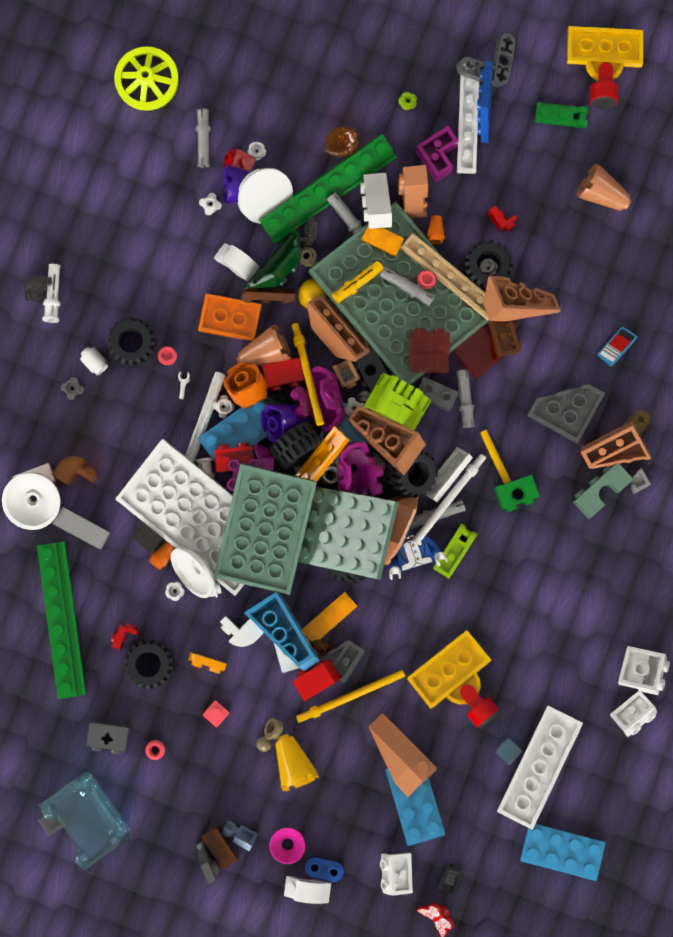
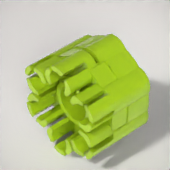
M382 373L363 407L414 431L428 408L431 399L423 395L424 393L418 388L412 394L414 386L408 384L405 389L407 384L405 381L400 380L399 384L396 385L399 380L398 377Z

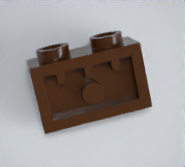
M488 320L497 358L517 355L521 352L522 344L515 332L517 330L515 320L505 322Z

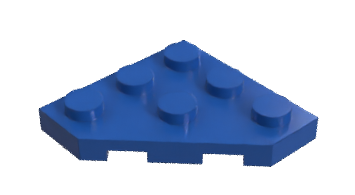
M485 61V67L480 71V80H483V84H479V99L477 100V134L481 135V143H489L493 61Z

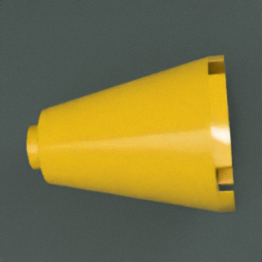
M289 734L278 737L275 745L282 790L289 791L290 786L299 788L314 781L315 778H319L318 772L294 736L289 737Z

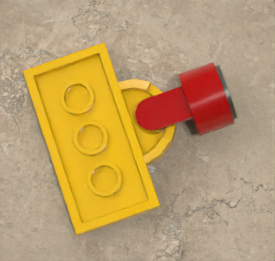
M568 27L567 64L586 65L589 75L598 81L590 86V105L594 108L607 110L618 104L619 87L613 80L620 76L623 67L642 68L643 30Z
M467 630L407 677V680L430 709L434 708L445 698L459 705L468 704L472 710L467 716L477 728L483 727L499 714L500 709L490 697L483 700L479 695L481 685L477 672L492 660Z

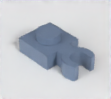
M227 821L221 833L225 837L234 838L233 843L250 851L258 836L256 832L243 825L240 828L236 827L232 821Z

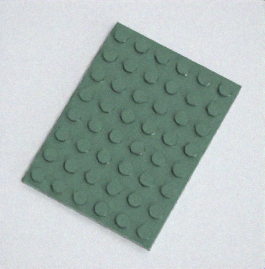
M395 202L391 205L392 227H385L384 229L404 238L403 243L414 233L440 255L398 203ZM367 224L312 267L308 273L368 345L374 349L393 375L399 378L398 381L403 380L407 383L406 389L408 384H413L487 324L488 320L437 278L434 287L426 290L435 295L430 306H427V304L415 297L414 299L411 298L410 294L381 278L382 272L357 289L354 295H349L338 304L333 299L332 293L344 286V282L352 280L375 263V261H379L383 268L387 266L416 285L419 273L426 271V269L401 249H399L396 257L362 241L361 239L368 227Z

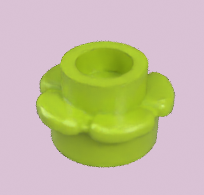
M410 92L403 93L402 97L399 98V104L404 110L414 109L417 105L416 95L410 94Z

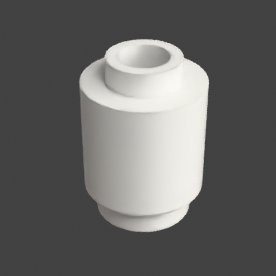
M87 347L82 351L80 360L92 373L100 375L107 369V360L95 347Z

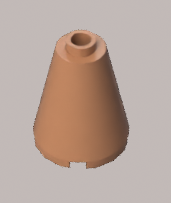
M597 163L593 165L587 172L589 173L588 177L582 180L577 191V197L618 211L626 210L632 201L630 199L631 195L601 165Z
M276 324L272 325L240 350L238 357H236L238 364L246 362L247 364L252 365L253 363L260 367L292 359L289 356L291 351L284 335L281 336L277 332L280 328Z

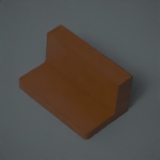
M217 825L202 835L201 838L223 870L233 862L236 863L239 857L227 838L221 834L222 831Z

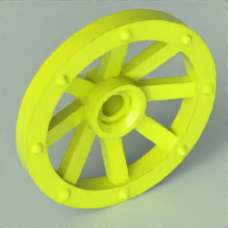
M139 47L129 51L121 58L115 70L114 80L118 94L125 103L135 109L148 111L166 105L173 98L178 88L179 76L174 61L167 53L154 47ZM147 55L145 65L142 67L135 58ZM153 56L158 57L164 61L158 64L157 66L150 68ZM129 62L137 69V72L123 71ZM169 67L172 78L156 75V73ZM122 79H136L124 90ZM155 81L170 85L164 95L156 86ZM141 85L140 101H137L129 95ZM149 87L158 98L152 102H146L147 88Z

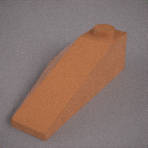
M488 277L484 307L490 321L505 322L561 311L554 294L538 288L534 290L529 289L521 282L515 284L510 282V278Z

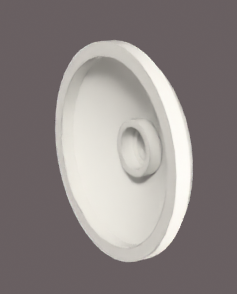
M29 472L14 477L6 485L2 495L3 510L9 520L18 527L29 530L41 529L49 525L56 518L61 504L60 494L55 484L46 476L38 473ZM31 495L36 496L37 500H31Z
M178 547L173 550L171 562L181 582L192 593L201 598L211 596L214 592L215 584L208 562L188 548Z

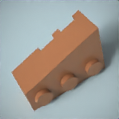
M426 165L403 167L397 184L398 196L402 195L403 211L410 219L427 217V202H425V198L428 197V178Z
M633 421L581 447V454L590 469L651 459V454Z

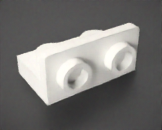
M638 691L613 711L610 716L628 737L639 732L644 723L651 722L656 717L657 711L648 698L641 691Z
M382 853L380 867L382 870L381 888L383 893L392 896L413 893L411 853Z

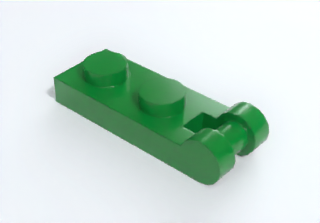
M537 102L534 122L587 128L588 121L586 117L589 114V108L585 106L575 107ZM574 114L579 115L578 120L573 119Z

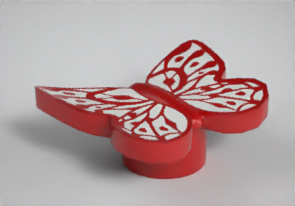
M431 903L429 906H421L416 910L435 922L440 937H444L454 927L453 920L449 918L450 912L443 905Z

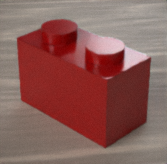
M300 357L262 365L267 390L279 391L283 389L282 386L290 385V388L301 386V382H304Z
M320 659L321 661L312 666L313 669L309 671L302 670L296 674L298 678L292 682L304 701L341 679L330 659L324 662Z

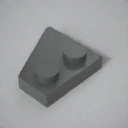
M348 640L319 659H322L323 662L330 659L341 677L339 681L345 684L365 653V650Z
M202 840L196 843V846L199 850L200 866L208 884L216 881L220 869L216 860L212 861L207 847Z

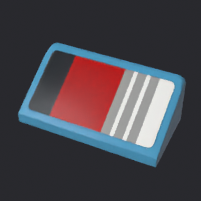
M621 327L597 355L612 367L638 337L626 328Z

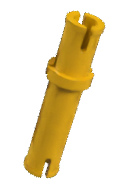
M375 261V263L352 280L344 282V286L332 293L333 299L339 304L349 295H354L357 289L384 270L381 263Z

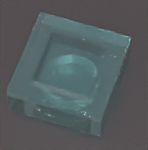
M507 737L494 752L510 766L521 754L522 750Z

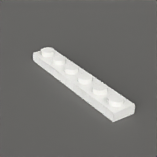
M466 63L463 64L466 67L465 70H468L469 68L466 66ZM460 75L457 173L476 174L479 81Z

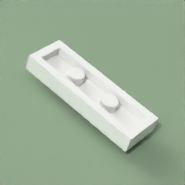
M457 447L438 470V477H435L436 483L435 485L432 484V490L427 491L426 496L438 502L473 457Z

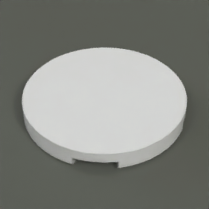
M263 168L252 171L243 179L239 186V209L249 220L261 224L259 222L261 218L293 196L291 182L286 175L275 168Z

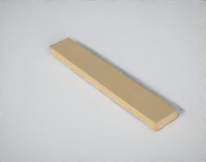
M412 233L400 249L424 269L431 271L441 283L486 320H489L484 307L486 292Z

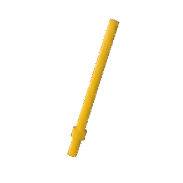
M299 323L292 324L294 345L298 349L316 425L321 426L324 424L304 346L306 344L305 338L301 334Z
M400 670L318 707L315 705L309 708V711L296 716L298 723L312 717L315 719L321 716V713L405 677L403 670Z

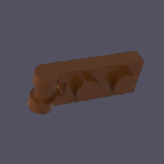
M244 288L242 300L245 303L251 302L252 299L261 300L264 303L276 300L280 301V303L288 304L291 301H295V289Z

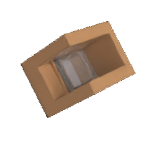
M350 360L332 367L334 373L338 376L337 379L342 388L346 386L348 390L358 385L356 381L360 378Z

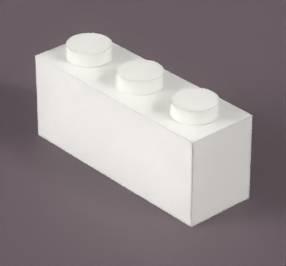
M386 173L363 175L364 183H360L361 194H365V196H362L363 208L367 209L364 210V221H368L369 229L392 227V213Z

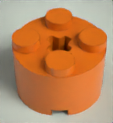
M242 362L229 369L227 372L228 376L226 379L224 378L223 384L235 404L246 409L267 397L266 381L255 364L252 363L251 365Z

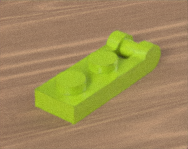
M461 523L443 552L448 562L446 563L445 559H440V566L435 564L433 569L450 579L478 533L469 531ZM461 535L468 538L465 543L459 539Z

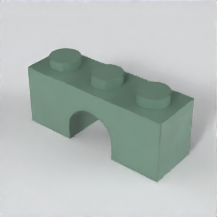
M619 463L606 466L602 470L604 474L600 478L598 476L594 477L589 482L590 487L584 490L582 488L575 495L577 499L573 503L588 519L592 518L605 506L599 497V491L603 486L610 487L617 494L634 480Z

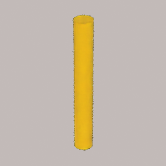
M488 431L480 432L503 483L511 482Z

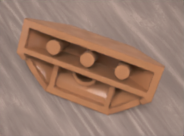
M321 294L307 303L311 328L335 357L356 362L370 352L368 343L331 299Z
M401 494L389 499L399 504L384 565L390 564L391 559L402 546L416 514L418 498Z

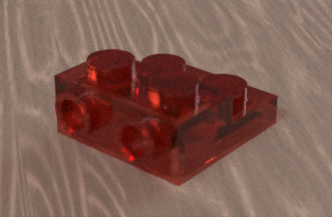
M415 328L414 332L410 333V373L449 372L450 332H445L443 328L433 329V332H426L425 328Z

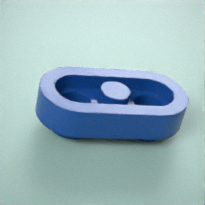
M311 857L305 864L306 873L313 878L337 882L344 874L343 866L337 861ZM313 864L318 865L317 871L311 869ZM331 869H336L338 873L331 875L330 871Z

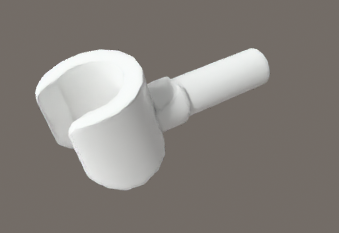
M181 371L178 374L181 383L179 399H184L185 387L190 381V375L188 373L186 379H181Z

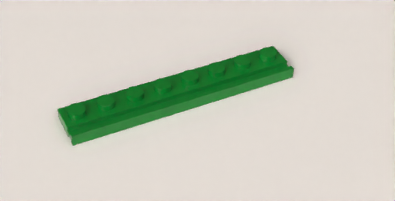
M380 134L265 215L259 222L268 236H270L272 242L276 244L331 205L327 199L332 194L337 192L339 197H342L364 181L363 175L376 173L397 158V156L392 151L384 135Z
M66 542L38 545L37 551L57 697L62 699L87 695Z

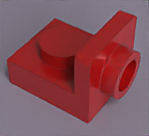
M496 205L489 209L487 215L499 232L503 230L507 232L515 227L516 215L506 221V215L502 209H498Z

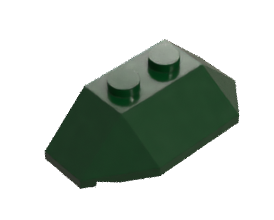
M298 229L292 231L243 287L246 289L274 288L277 286L281 287L287 281L286 276L290 272L293 273L299 267L298 262L302 259L300 231Z

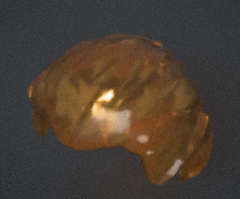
M344 126L336 127L326 136L325 152L339 158L350 156L358 146L357 132L352 128Z

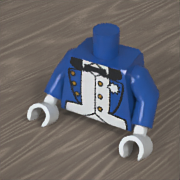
M410 527L402 546L391 559L389 577L392 580V575L398 574L400 579L401 571L436 561V564L440 566V559H445L446 563L448 562L446 555L440 550L437 543L427 535H425L418 546L413 544L411 541L416 534H412Z

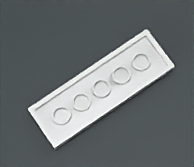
M550 706L546 707L497 810L498 813L533 830L583 725L582 722Z

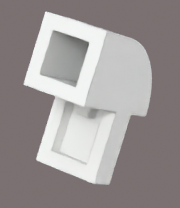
M226 243L223 244L214 257L217 262L230 268L237 276L246 281H249L260 267L243 251Z
M227 616L220 621L223 624L221 629L228 635L231 633L234 635L229 642L235 646L244 647L251 645L264 633L251 619L241 629Z
M286 876L284 896L304 903H329L331 883L317 879L305 880L294 876Z

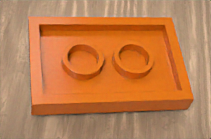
M206 293L198 331L252 342L256 337L262 304L245 303L243 300Z

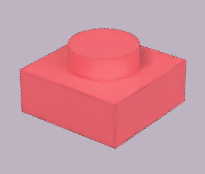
M215 700L204 712L203 716L217 728L230 712Z

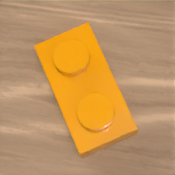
M368 225L361 240L396 257L404 238L384 228L369 229Z

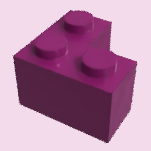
M449 126L416 147V154L422 163L426 165V169L436 183L453 171V165L446 154L457 148L459 140Z

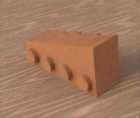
M361 405L356 407L348 419L354 430L403 475L406 474L426 445L418 432Z

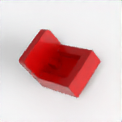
M239 149L229 150L224 157V168L226 165H231L252 171L256 158Z
M126 623L125 626L120 625L118 632L114 631L112 635V647L121 650L128 632L139 635L140 631L136 630L137 626Z

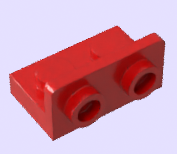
M249 442L237 443V447H230V444L218 445V449H214L216 472L231 471L228 468V463L232 459L248 464L250 459H254V446H249Z

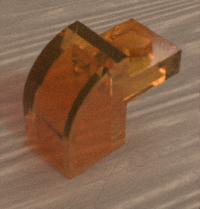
M70 456L63 459L52 473L54 477L70 487L79 474L94 484L99 479L95 475L97 471L89 466L83 468L87 460L78 456Z

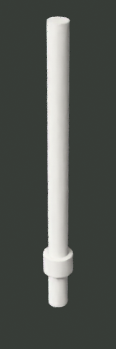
M479 454L476 460L468 465L461 479L412 539L411 542L418 546L470 478L477 474L478 468L486 459L483 454Z

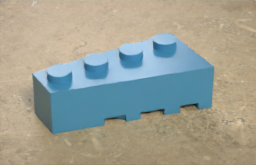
M275 592L244 612L303 671L321 661L284 598L279 593Z

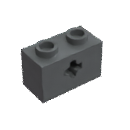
M423 377L418 388L424 393L423 395L431 399V405L447 412L451 411L459 393Z
M92 721L89 724L86 746H90L93 751H103L104 748L110 749V753L122 754V751H127L131 727ZM108 733L113 738L109 743H107V739H104V736L108 735Z

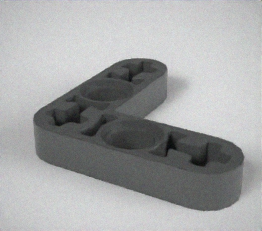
M509 33L500 36L496 42L493 58L492 86L498 88L504 86L510 77L515 38ZM500 56L505 57L506 65L500 63ZM465 57L457 63L456 69L460 75L483 83V80H480L479 69L485 67V62ZM466 63V66H467L469 69H468V70H465L466 67L463 66V64ZM500 74V78L502 79V81H499L497 75Z

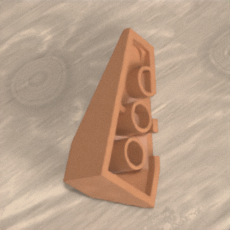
M382 713L368 727L394 783L409 797L436 771V766Z

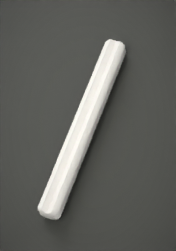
M215 372L185 455L193 463L201 446L198 437L206 432L214 410L212 404L217 401L225 375L220 372Z

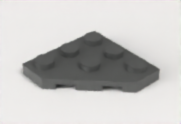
M587 384L540 397L535 400L527 416L577 444L605 393Z

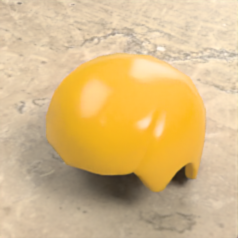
M311 278L300 286L298 299L300 304L307 308V303L321 294L327 298V294Z

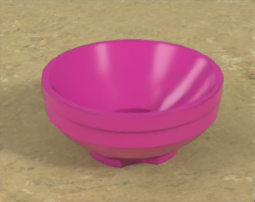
M282 828L273 834L270 840V852L276 861L283 864H292L297 862L304 854L305 841L302 834L296 829ZM289 838L293 841L294 846L292 849L285 850L282 847L284 839Z

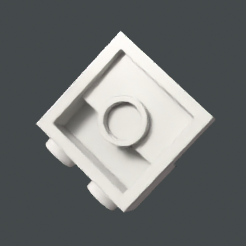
M627 646L618 683L619 685L637 688L641 692L658 695L659 690H664L665 679L662 678L664 672L667 673L669 670L670 661H667L666 654Z

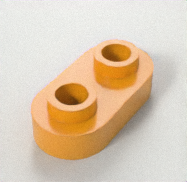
M190 652L188 660L191 661L190 665L199 668L205 665L210 667L209 671L218 674L221 671H225L227 663Z

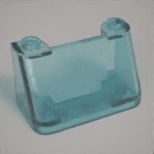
M84 772L39 805L42 814L46 818H57L76 845L78 851H76L75 861L83 870L89 868L131 836L130 829L94 777L88 772Z

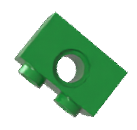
M532 475L494 488L501 510L506 509L507 512L518 509L517 505L524 503L525 506L536 503L535 499L540 497ZM515 489L520 490L522 493V498L519 500L515 499L512 495Z

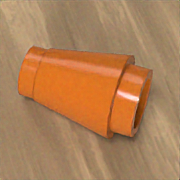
M439 215L431 217L426 238L432 245H440L445 239L443 221Z
M167 541L150 555L149 562L159 570L162 567L165 568L171 558L172 551L176 548Z

